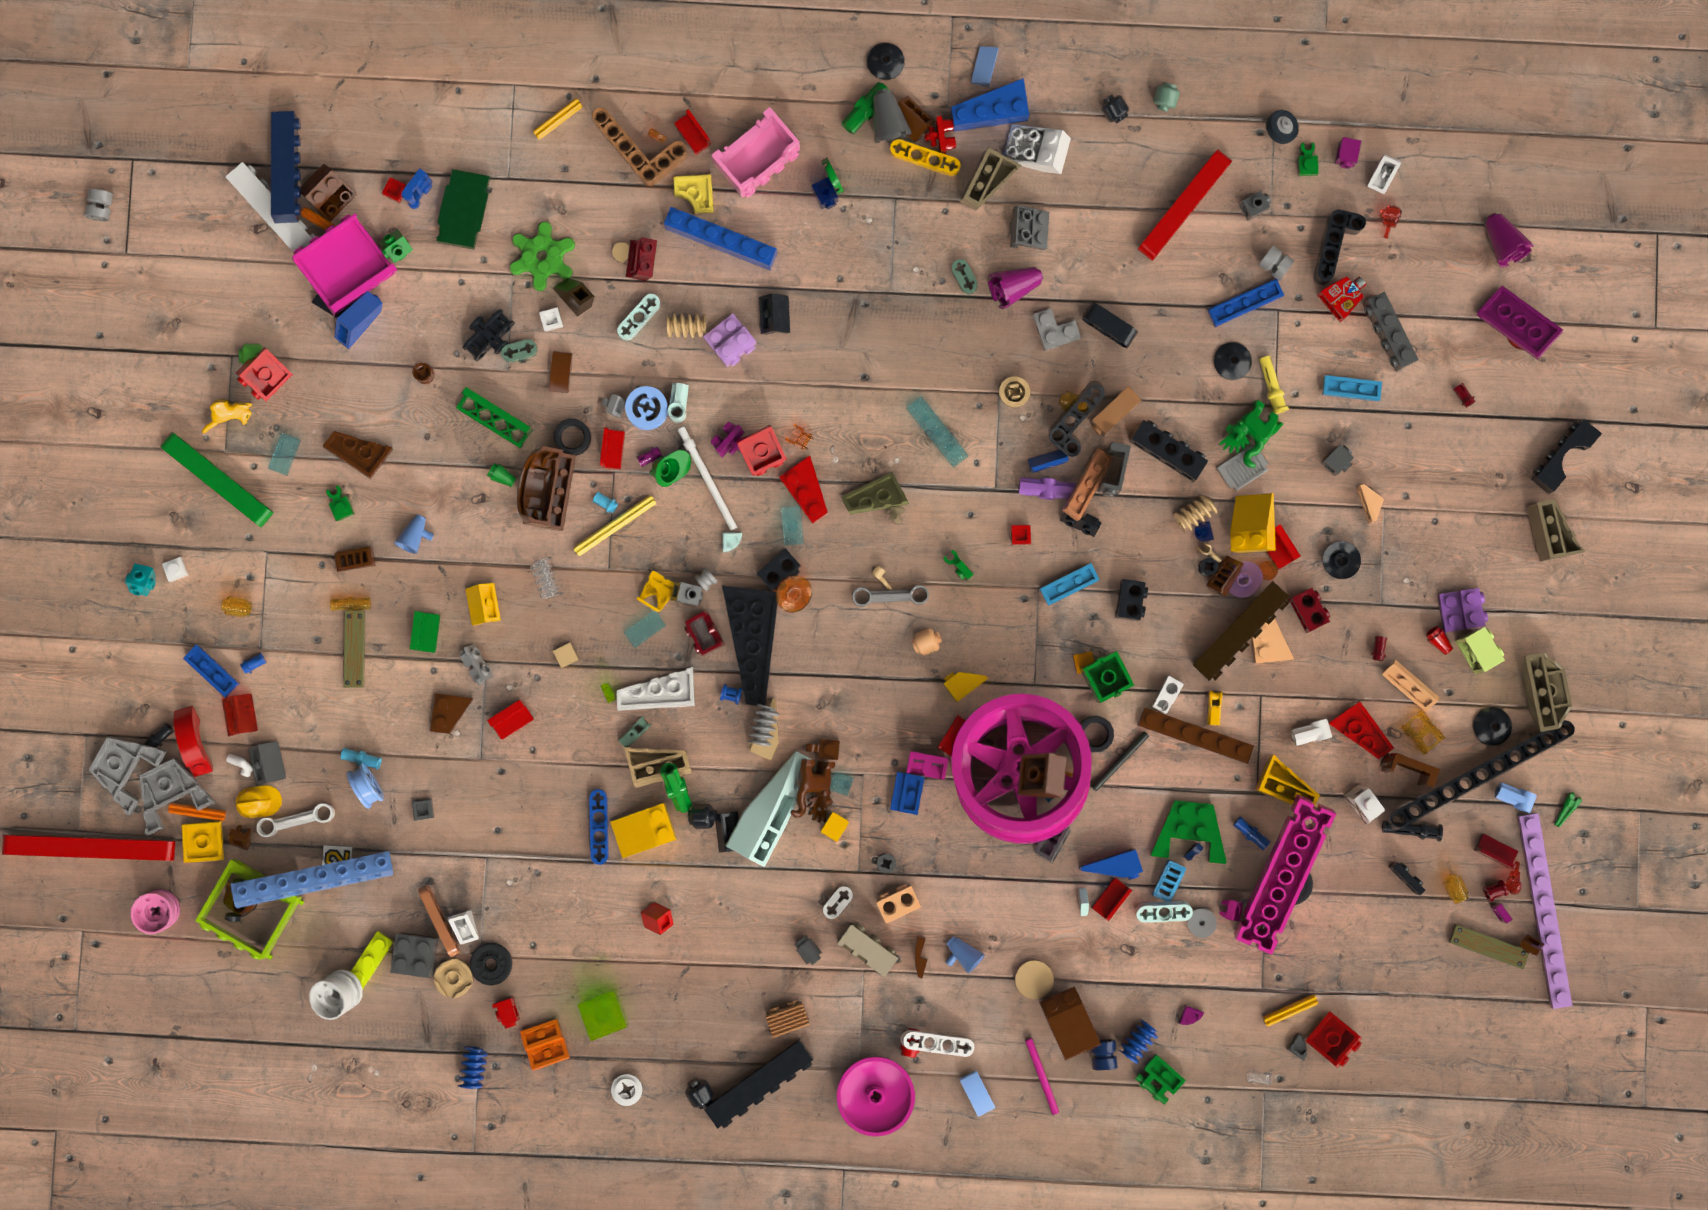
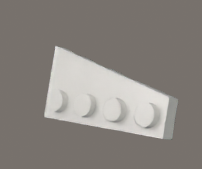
M693 667L617 690L618 711L695 706Z

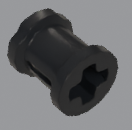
M1206 558L1198 565V571L1203 576H1210L1218 569V563L1213 558ZM1210 563V570L1206 571L1204 568Z

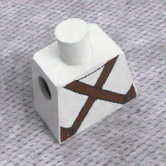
M1358 784L1344 795L1365 825L1385 811L1372 791L1361 784Z

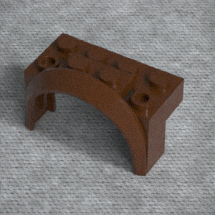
M541 446L528 456L522 468L517 489V508L523 520V525L555 531L564 530L576 455L563 453L561 449ZM535 467L545 468L548 471L535 469ZM549 477H551V478H550V484H549V490H548V496H547V502H546V505H545V497H546L547 485H548Z

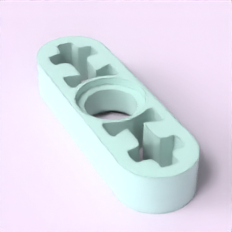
M655 294L646 295L618 326L617 332L622 340L629 341L633 339L659 310L661 303L658 296ZM649 299L651 301L655 299L656 306H650L647 309L650 313L647 315L646 311L641 307L644 306V308L646 309L649 305L647 301ZM641 312L644 314L642 322L634 320L636 313ZM629 320H631L635 326H638L636 329L633 326L630 328V335H622L624 333L622 329H628L631 325L629 323Z
M1186 901L1145 902L1137 905L1135 909L1136 916L1141 922L1186 921L1193 914L1190 904ZM1163 907L1169 909V913L1166 916L1159 915V910ZM1185 907L1187 911H1185L1184 914H1181L1180 911H1182V908ZM1153 908H1155V914H1156V916H1154L1153 913H1152V912H1153ZM1143 909L1148 911L1146 916H1142Z

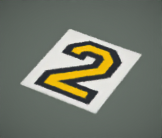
M326 845L323 847L322 865L352 859V847Z

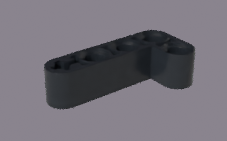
M1338 209L1328 217L1314 273V279L1318 284H1327L1334 277L1344 233L1350 235L1359 234L1366 225V219L1363 215ZM1334 216H1337L1341 219L1340 224L1334 222ZM1352 221L1358 222L1359 228H1354ZM1329 235H1335L1337 242L1331 241ZM1326 252L1332 255V260L1325 258ZM1325 267H1328V268L1326 269V271H1325V275H1326L1327 277L1324 278V277H1323L1324 275H1323L1322 272L1324 271Z
M1099 381L1088 383L1049 429L1050 441L1070 457L1077 456L1081 451L1080 441L1072 433L1104 397V388ZM1098 388L1099 393H1092V389L1096 390ZM1080 402L1088 404L1085 409H1079L1077 406ZM1068 416H1073L1075 421L1068 424L1065 422V419ZM1058 430L1063 434L1060 438H1055L1052 436L1053 432ZM1069 443H1076L1077 447L1074 450H1069L1067 445Z

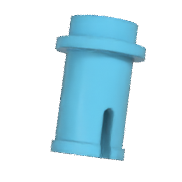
M597 492L593 498V503L603 507L608 513H613L618 506L616 499L612 500L600 492Z

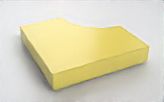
M711 174L673 176L675 197H681L689 201L693 206L695 214L714 213Z

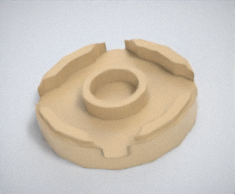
M448 959L436 968L434 984L443 996L457 998L466 994L471 988L473 975L470 966L465 961Z
M1038 960L1023 963L1017 969L1015 975V984L1018 991L1024 997L1030 999H1040L1046 996L1051 991L1054 983L1051 969L1044 962Z

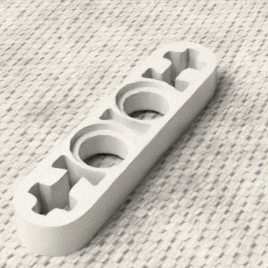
M907 1030L901 1035L902 1045L911 1050L964 1057L970 1056L974 1051L973 1042L965 1037ZM913 1037L918 1039L919 1043L911 1041L909 1044L907 1038ZM932 1037L933 1044L930 1047H925V1039ZM949 1039L951 1046L949 1049L944 1050L942 1044L945 1040ZM956 1044H958V1045H965V1044H967V1045H968V1049L966 1048V1049L963 1050V1049H961V1048H959V1047H956Z

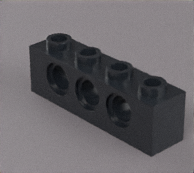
M1143 420L1129 442L1187 479L1195 482L1208 463V460L1205 459L1206 456L1199 451L1194 452L1189 449L1190 446L1184 441L1180 440L1178 442L1173 439L1174 436L1166 430L1162 432L1154 422ZM1150 435L1157 436V444H1152L1149 441ZM1171 445L1174 448V454H1168L1165 446ZM1187 455L1191 460L1190 464H1184L1181 457Z

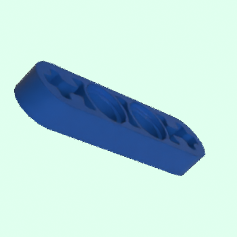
M597 789L592 791L589 797L590 856L593 863L601 865L606 863L609 858L608 797L605 791ZM597 792H600V796L604 797L603 800H600V806L604 805V809L593 810V806H597V800H594L593 796H597ZM596 812L604 814V820L601 823L595 822L593 818ZM597 831H601L605 835L602 842H597L594 839V834ZM594 844H605V848H601V853L605 854V858H602L601 862L598 861V858H595V854H598V848L594 849Z

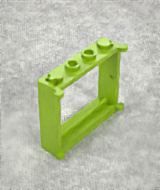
M231 859L195 921L200 924L199 926L206 931L212 930L217 933L216 937L219 939L233 942L235 948L241 951L247 950L252 958L257 960L268 958L271 960L273 955L270 953L298 904L303 905L304 901L301 900L302 896L300 895L280 899L287 903L289 907L263 951L211 922L206 917L232 872L247 881L267 877L243 862Z

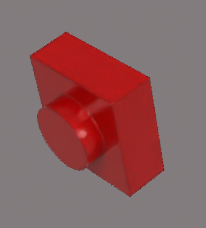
M390 177L381 194L400 203L403 198L401 195L402 191L407 185Z
M1011 525V544L1031 545V525Z

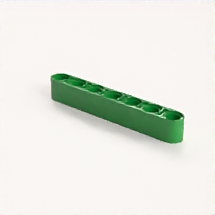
M171 432L160 445V448L259 527L262 528L274 514L272 510L174 432Z

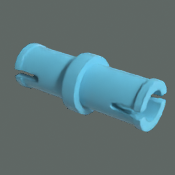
M343 748L340 757L342 760L354 762L358 766L363 763L377 770L382 762L381 757L368 755L365 751L357 752L347 748Z

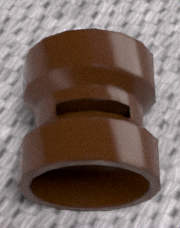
M418 363L413 368V376L419 383L426 385L434 380V370L428 364Z

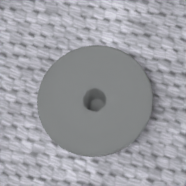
M1203 908L1194 910L1192 917L1187 922L1190 932L1200 938L1210 936L1215 931L1217 925L1214 914Z

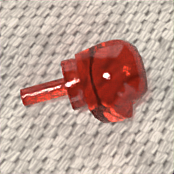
M1388 205L1380 212V219L1384 221L1383 225L1387 226L1383 237L1385 239H1388L1391 228H1396L1402 215V210L1397 206Z
M1518 861L1515 862L1516 867L1514 871L1509 872L1505 883L1508 892L1512 895L1519 894L1522 888V882L1520 881L1521 873L1519 872L1520 862Z

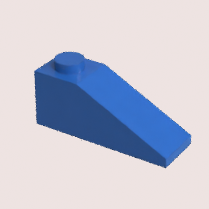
M1136 849L1079 866L1080 871L1123 878L1128 877V880L1139 877V873L1143 872Z

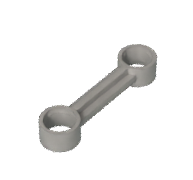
M917 585L912 590L869 591L867 588L860 587L853 592L852 599L858 607H865L869 603L903 601H912L916 605H923L929 598V591L922 585ZM917 588L923 589L926 592V598L922 602H916L912 597L913 591ZM864 590L868 593L869 600L867 603L860 604L856 601L855 595L858 591Z

